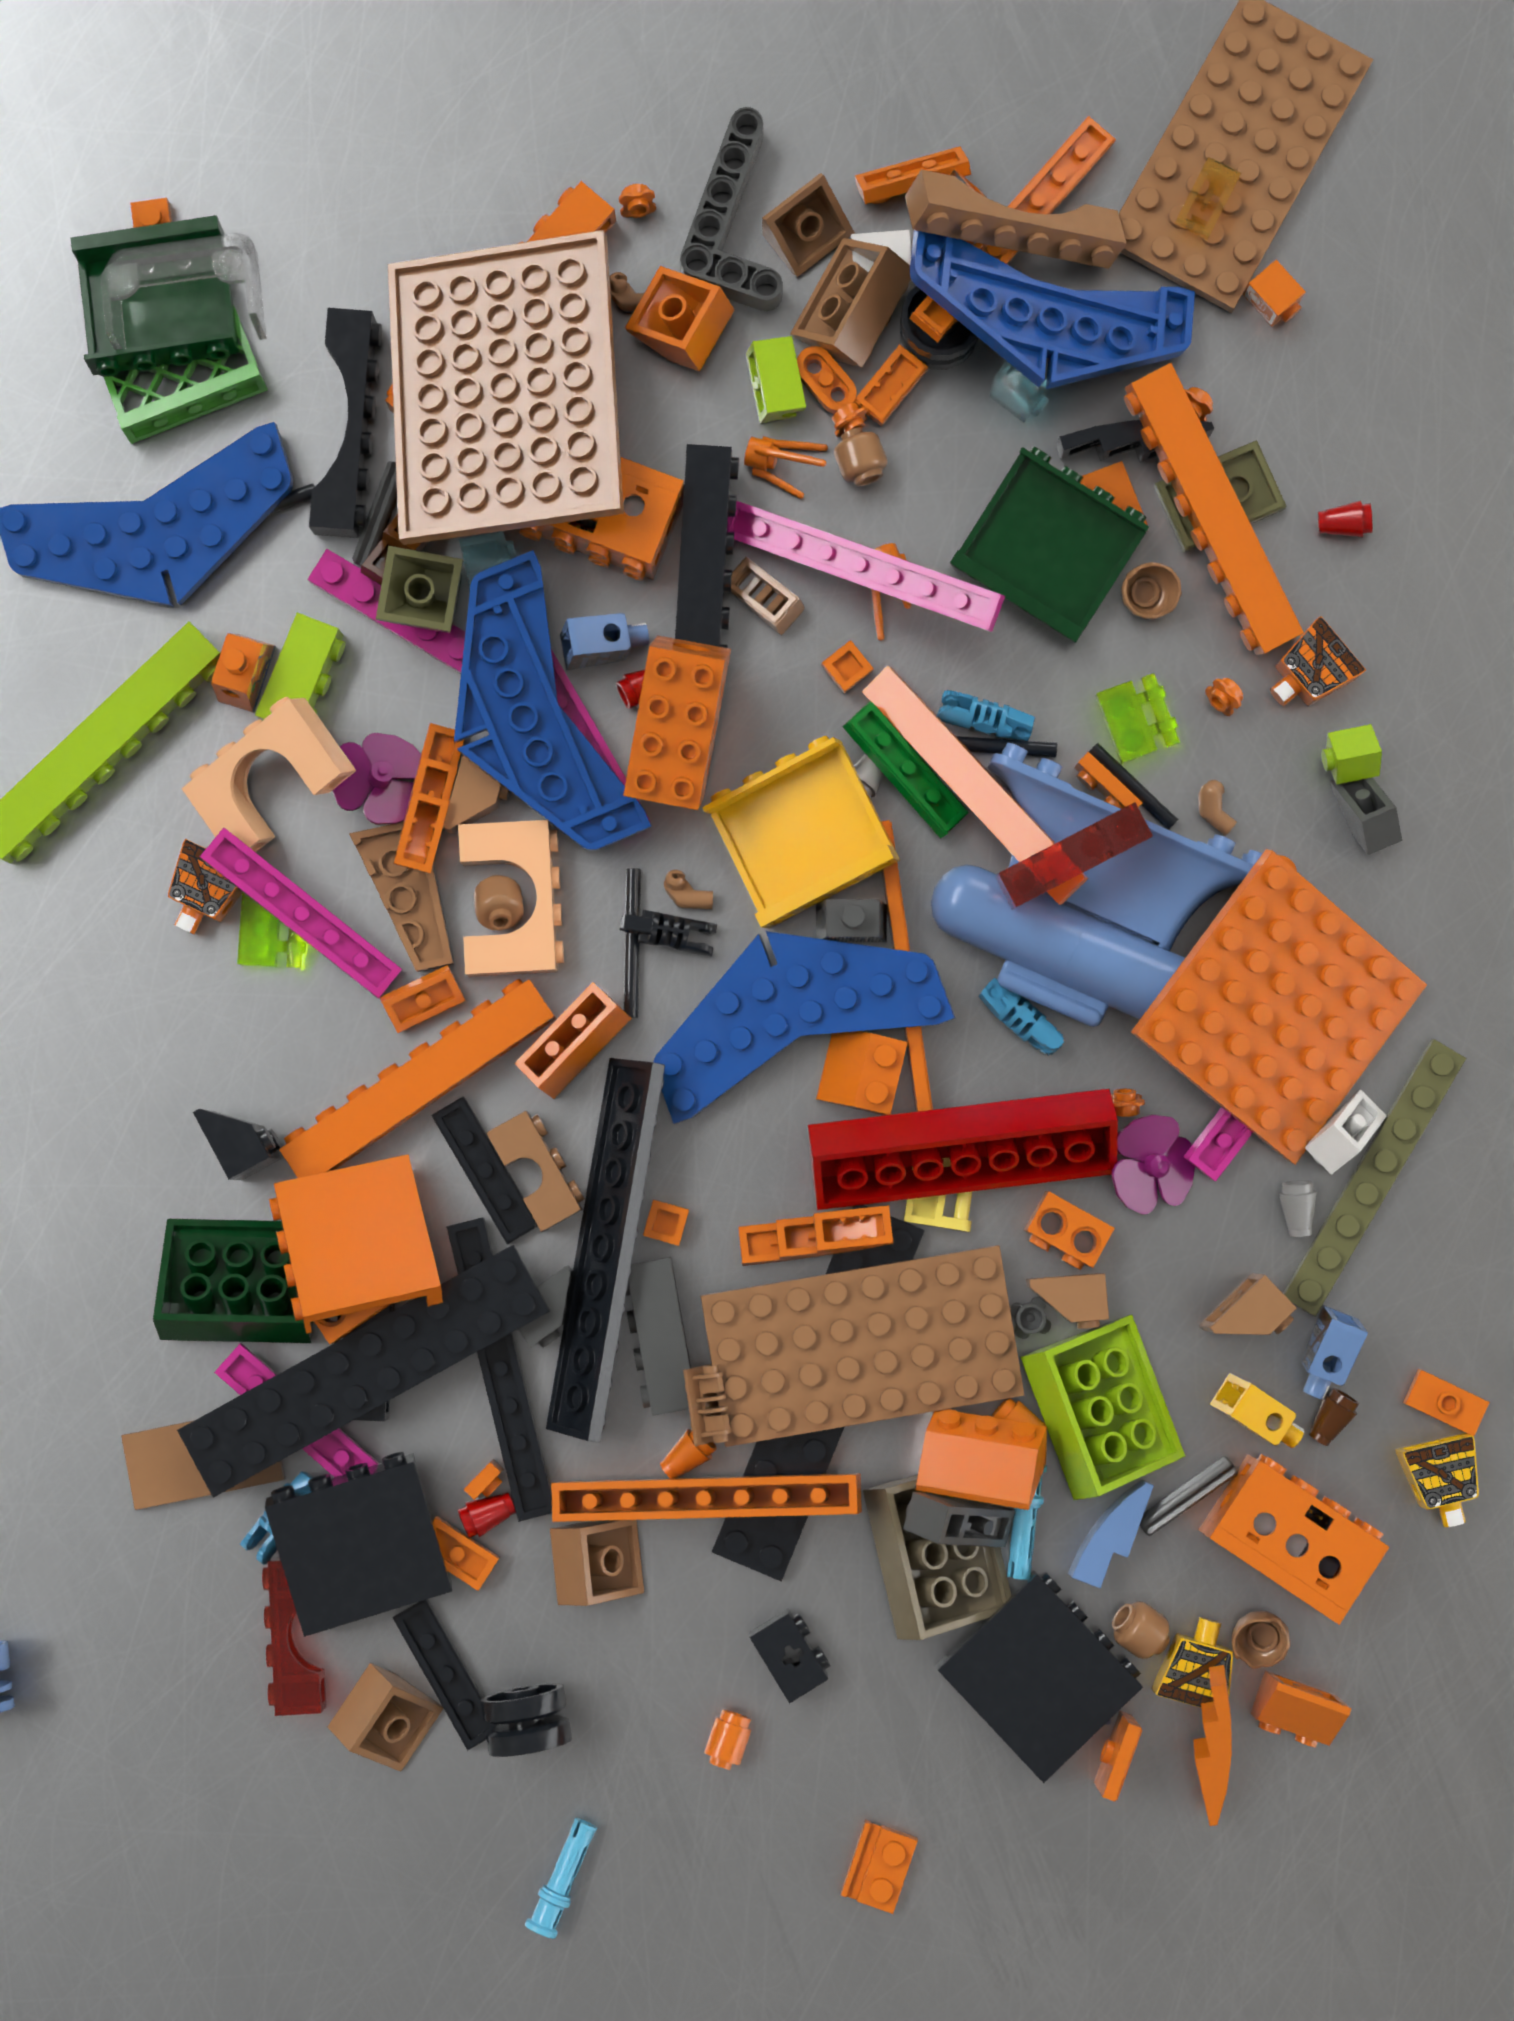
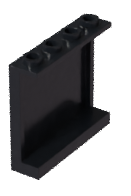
M404 1452L393 1453L382 1458L383 1463L368 1467L367 1463L356 1464L345 1470L346 1474L331 1478L330 1474L320 1475L308 1481L309 1485L294 1489L292 1485L280 1487L271 1492V1497L266 1498L265 1511L304 1637L452 1592V1580L446 1569L415 1465L414 1453L406 1456Z
M1033 1570L1031 1572L1032 1577L950 1656L946 1654L936 1664V1667L942 1676L1033 1773L1045 1783L1130 1701L1143 1686L1136 1679L1141 1674L1140 1671L1126 1657L1119 1661L1111 1653L1110 1650L1115 1645L1100 1629L1093 1633L1083 1623L1088 1616L1072 1600L1066 1605L1057 1595L1062 1590L1047 1573L1040 1577Z

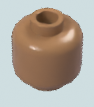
M854 428L841 435L842 441L834 449V457L843 479L847 482L855 483L857 487L879 480L883 476L882 471L887 466V457L878 435L873 432H863L861 428Z
M493 875L482 880L476 886L473 895L475 914L478 922L483 927L501 931L518 924L522 919L524 906L521 888L514 879L503 875Z
M1141 1601L1132 1604L1127 1603L1117 1611L1113 1618L1112 1628L1114 1629L1115 1641L1134 1656L1147 1659L1154 1654H1161L1167 1648L1170 1641L1168 1635L1169 1622L1165 1616L1147 1603Z

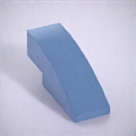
M1141 1480L1124 1492L1106 1509L1090 1529L1076 1553L1068 1572L1072 1578L1101 1589L1113 1553L1128 1558L1154 1485Z

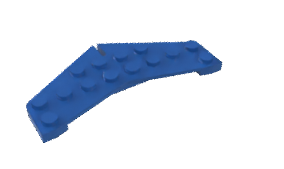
M914 230L910 262L912 282L1037 387H1040L1045 380L1046 358H1048L1046 389L1177 358L1191 344L1195 291L1181 287H1160L1158 291L1072 290L1032 279L964 240Z
M271 422L254 428L144 501L10 504L1 507L0 536L9 566L22 577L174 608L165 574L169 573L177 603L182 605L267 518L282 500L291 493L294 481L278 426L275 422Z
M534 550L476 574L470 585L454 743L488 730L489 735L459 747L457 750L585 850H599L651 828L644 808L636 798L623 796L625 789L623 783L558 704L542 571Z
M766 931L777 961V965L772 966L762 937L758 934L654 1058V1063L665 1065L663 1074L664 1084L661 1091L673 1124L694 1118L706 1109L709 1104L799 1037L934 1026L956 1019L935 962L923 953Z

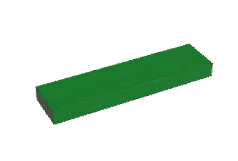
M872 701L868 702L842 726L940 839L947 835L969 813Z

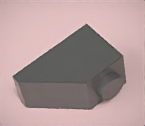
M1373 777L1337 785L1334 779L1330 781L1331 788L1352 835L1368 855L1402 841L1397 808Z
M569 1265L537 1286L550 1312L518 1329L530 1347L539 1343L544 1348L561 1336L557 1329L564 1324L573 1273Z

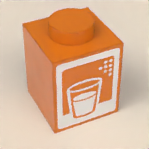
M1276 259L1248 283L1243 296L1273 327L1281 319L1285 323L1288 322L1302 309L1299 303L1306 291Z

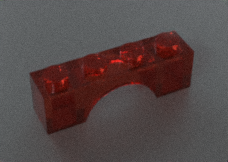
M1136 802L999 872L995 878L1011 909L1014 910L1074 877L1144 843L1153 835Z
M273 1557L267 1561L268 1567H263L262 1570L263 1590H269L270 1605L264 1608L265 1628L271 1629V1644L266 1646L267 1667H273V1682L268 1684L269 1706H275V1716L322 1713L327 1707L325 1669L307 1661L295 1645L293 1622L297 1612L280 1557Z

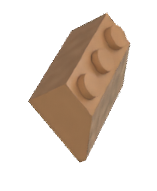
M843 238L790 334L809 346L824 348L839 362L862 368L872 354L873 347L884 327L889 323L900 298L908 289L911 280L910 265L889 247ZM852 251L874 262L869 272L853 261Z

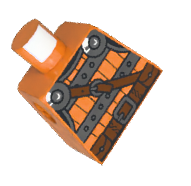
M1320 616L1276 664L1275 667L1283 679L1270 688V692L1282 706H1285L1297 695L1309 706L1356 680L1366 669L1323 617Z
M185 839L170 884L168 897L183 904L174 925L195 935L204 915L221 922L243 892L200 858L206 848Z

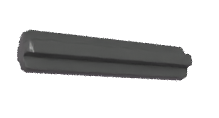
M389 461L386 465L352 559L359 566L363 564L382 540L383 531L386 529L397 500L396 462Z
M1226 1456L1220 1458L1144 1512L1140 1523L1144 1533L1152 1536L1235 1477L1237 1470L1233 1463Z

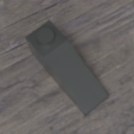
M913 1492L911 1501L906 1509V1520L903 1529L937 1544L1006 1547L1015 1510L945 1495Z

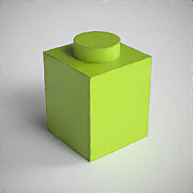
M1371 724L1327 733L1326 749L1321 751L1322 763L1325 771H1331L1336 785L1380 776L1382 750Z

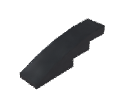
M1140 420L1094 426L1059 436L1056 444L1060 460L1093 448L1096 449L1100 461L1134 449L1140 463L1158 457L1155 449L1150 450L1142 438L1141 429L1144 427ZM1200 421L1209 438L1214 430L1212 422Z

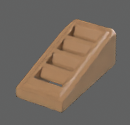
M745 557L733 570L730 593L780 635L784 634L804 611L805 607L798 596L749 558ZM752 572L755 577L742 591L739 586ZM762 583L766 584L754 599L751 598L752 594ZM775 592L777 596L765 609L763 605Z

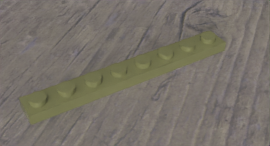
M1435 1039L1430 1040L1388 1112L1387 1117L1382 1122L1286 1286L1283 1294L1295 1306L1316 1317L1467 1058Z

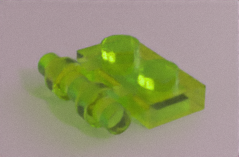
M1154 673L1141 678L1145 689L1144 692L1136 694L1131 680L1098 692L1095 695L1121 764L1156 752L1158 749L1153 739L1155 736L1162 735L1167 748L1181 743L1176 729L1179 728L1175 717L1170 716L1164 700L1167 697L1163 686H1159ZM1146 704L1151 705L1157 721L1151 725H1148L1141 707Z
M242 892L238 965L277 967L278 953H287L286 967L301 968L302 954H306L307 942H303V939L290 929L288 940H279L280 921Z

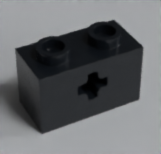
M786 1609L752 1630L749 1638L790 1704L827 1681L828 1673L825 1669L831 1665L819 1646L815 1649L811 1647L805 1637L811 1632L801 1615L798 1613L793 1617L790 1610ZM790 1645L794 1650L801 1649L798 1652V1661L794 1662L792 1658H783L786 1655V1646Z

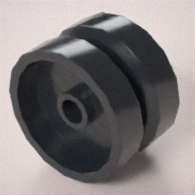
M915 286L908 293L901 311L900 341L903 347L926 364L930 370H948L961 365L973 353L979 338L957 321L937 343L909 319L916 308L928 296Z
M559 1683L527 1685L497 1692L482 1698L483 1720L491 1724H501L492 1728L486 1735L489 1755L493 1757L519 1756L553 1749L570 1742L572 1734L569 1719L560 1715H553L560 1712L566 1706L564 1685Z

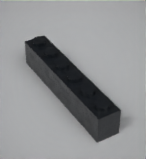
M687 444L675 639L728 648V645L721 644V630H729L730 607H723L724 592H731L732 570L725 569L726 554L733 555L734 532H728V517H736L737 495L730 494L731 480H738L739 457H732V447Z

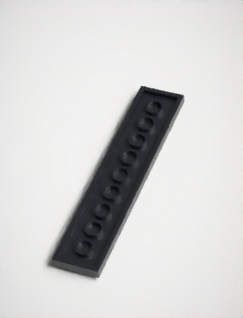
M609 1058L549 1406L547 1430L590 1442H601L602 1431L606 1423L605 1413L608 1395L612 1387L615 1354L619 1347L618 1337L621 1319L625 1311L628 1279L632 1271L631 1261L634 1243L638 1236L637 1226L641 1203L644 1200L647 1167L651 1160L650 1150L654 1128L657 1124L660 1091L664 1084L663 1074L665 1065L654 1062Z
M856 1205L852 1209L868 1208V1206ZM890 1216L893 1244L833 1254L825 1274L912 1260L925 1230ZM844 1427L758 1441L754 1446L742 1477L826 1474ZM809 1515L725 1517L712 1553L782 1582Z
M511 1245L441 1284L443 1303L427 1306L425 1296L415 1298L178 1429L177 1431L212 1497L214 1498L550 1312L515 1245Z

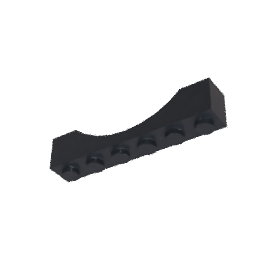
M327 309L325 346L339 367L344 379L348 398V421L344 441L336 460L325 477L312 489L309 528L314 535L358 538L359 527H364L366 522V505H361L362 491H368L370 480L369 469L364 468L365 454L371 455L373 445L372 432H367L368 419H374L376 410L375 396H371V384L378 381L379 362L374 360L375 346L381 345L382 326L377 323L373 312L368 310Z

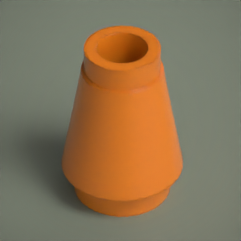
M687 1429L666 1455L665 1459L660 1462V1466L669 1478H678L712 1459V1453L717 1450L714 1442L695 1446L693 1432Z

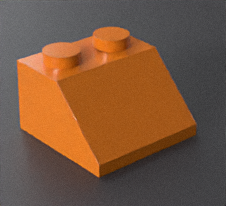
M660 266L626 324L625 329L669 361L700 372L735 309L720 286Z
M862 1031L832 1033L816 1100L882 1116L891 1115L908 1042Z
M1265 1670L1250 1714L1260 1721L1258 1727L1278 1735H1280L1282 1729L1295 1733L1294 1740L1316 1748L1318 1742L1330 1746L1349 1717L1352 1708L1336 1695Z

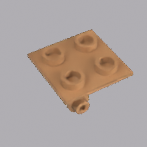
M707 1364L683 1370L694 1445L699 1446L711 1442L722 1443L729 1441L728 1434L732 1432L728 1414L720 1415L719 1413L728 1410V1406H718L717 1401L726 1399V1394L716 1395L717 1392L724 1391L723 1372L718 1371L717 1364Z

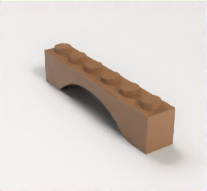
M922 169L905 195L912 229L916 231L1107 269L1111 267L1127 244L1118 210L1084 204L1076 210L1062 214L1044 215L1028 213L1006 207L986 198L955 176Z

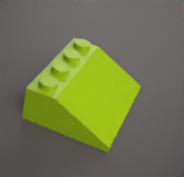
M1132 1314L1020 1357L1073 1500L1099 1497L1186 1457Z

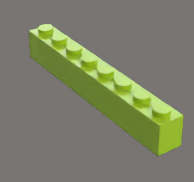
M190 621L0 799V858L11 864L13 861L19 862L27 857L34 848L31 845L41 835L47 836L52 833L61 823L59 818L68 809L75 810L82 805L88 797L86 794L88 790L96 783L100 785L107 781L115 772L113 767L123 757L128 759L141 748L142 743L140 741L150 732L156 733L161 730L169 721L168 715L177 706L182 708L195 697L196 692L194 690L201 683L212 681L220 652Z

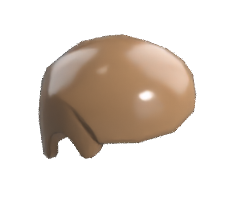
M1155 562L1141 564L1133 568L1126 574V578L1121 586L1123 604L1132 615L1146 620L1160 618L1171 613L1176 608L1182 595L1180 579L1173 569Z
M1268 1611L1249 1612L1238 1620L1232 1631V1649L1235 1658L1241 1659L1252 1669L1276 1665L1285 1659L1291 1645L1287 1625L1279 1617Z

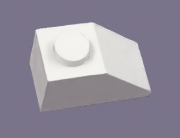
M1360 1089L1326 1122L1323 1128L1309 1141L1305 1149L1318 1164L1322 1165L1332 1175L1363 1149L1387 1115Z

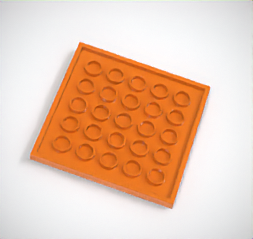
M1266 849L1132 1029L1131 1033L1279 1155L1296 1165L1306 1151V1145L1323 1128L1427 984L1273 850Z

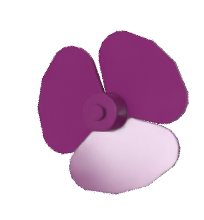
M372 733L366 736L362 742V747L354 742L342 744L340 748L354 766L356 772L332 790L339 807L346 811H354L359 809L364 803L363 813L366 819L377 825L397 824L404 821L413 782L393 779H415L421 753L413 744L402 738L382 733Z
M1151 1114L1131 1121L1118 1132L1117 1152L1131 1159H1121L1112 1170L1115 1192L1126 1208L1139 1214H1148L1155 1208L1158 1200L1156 1180L1163 1201L1172 1206L1180 1205L1192 1187L1195 1166L1183 1157L1192 1145L1188 1139L1179 1136V1124L1174 1118Z

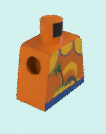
M228 633L211 682L217 700L221 703L254 713L276 646L240 634Z

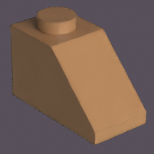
M462 755L443 829L448 833L454 834L458 832V825L472 824L497 810L502 799L508 800L510 791Z
M1104 1273L1026 1279L1029 1289L1043 1299L1064 1319L1069 1322H1077V1329L1100 1327V1320L1109 1319L1106 1277Z

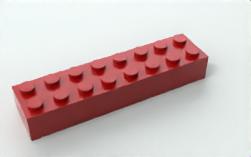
M1110 1089L808 1125L817 1210L1112 1175V1170L1117 1163L1118 1119ZM942 1158H949L951 1166L943 1167L944 1159Z

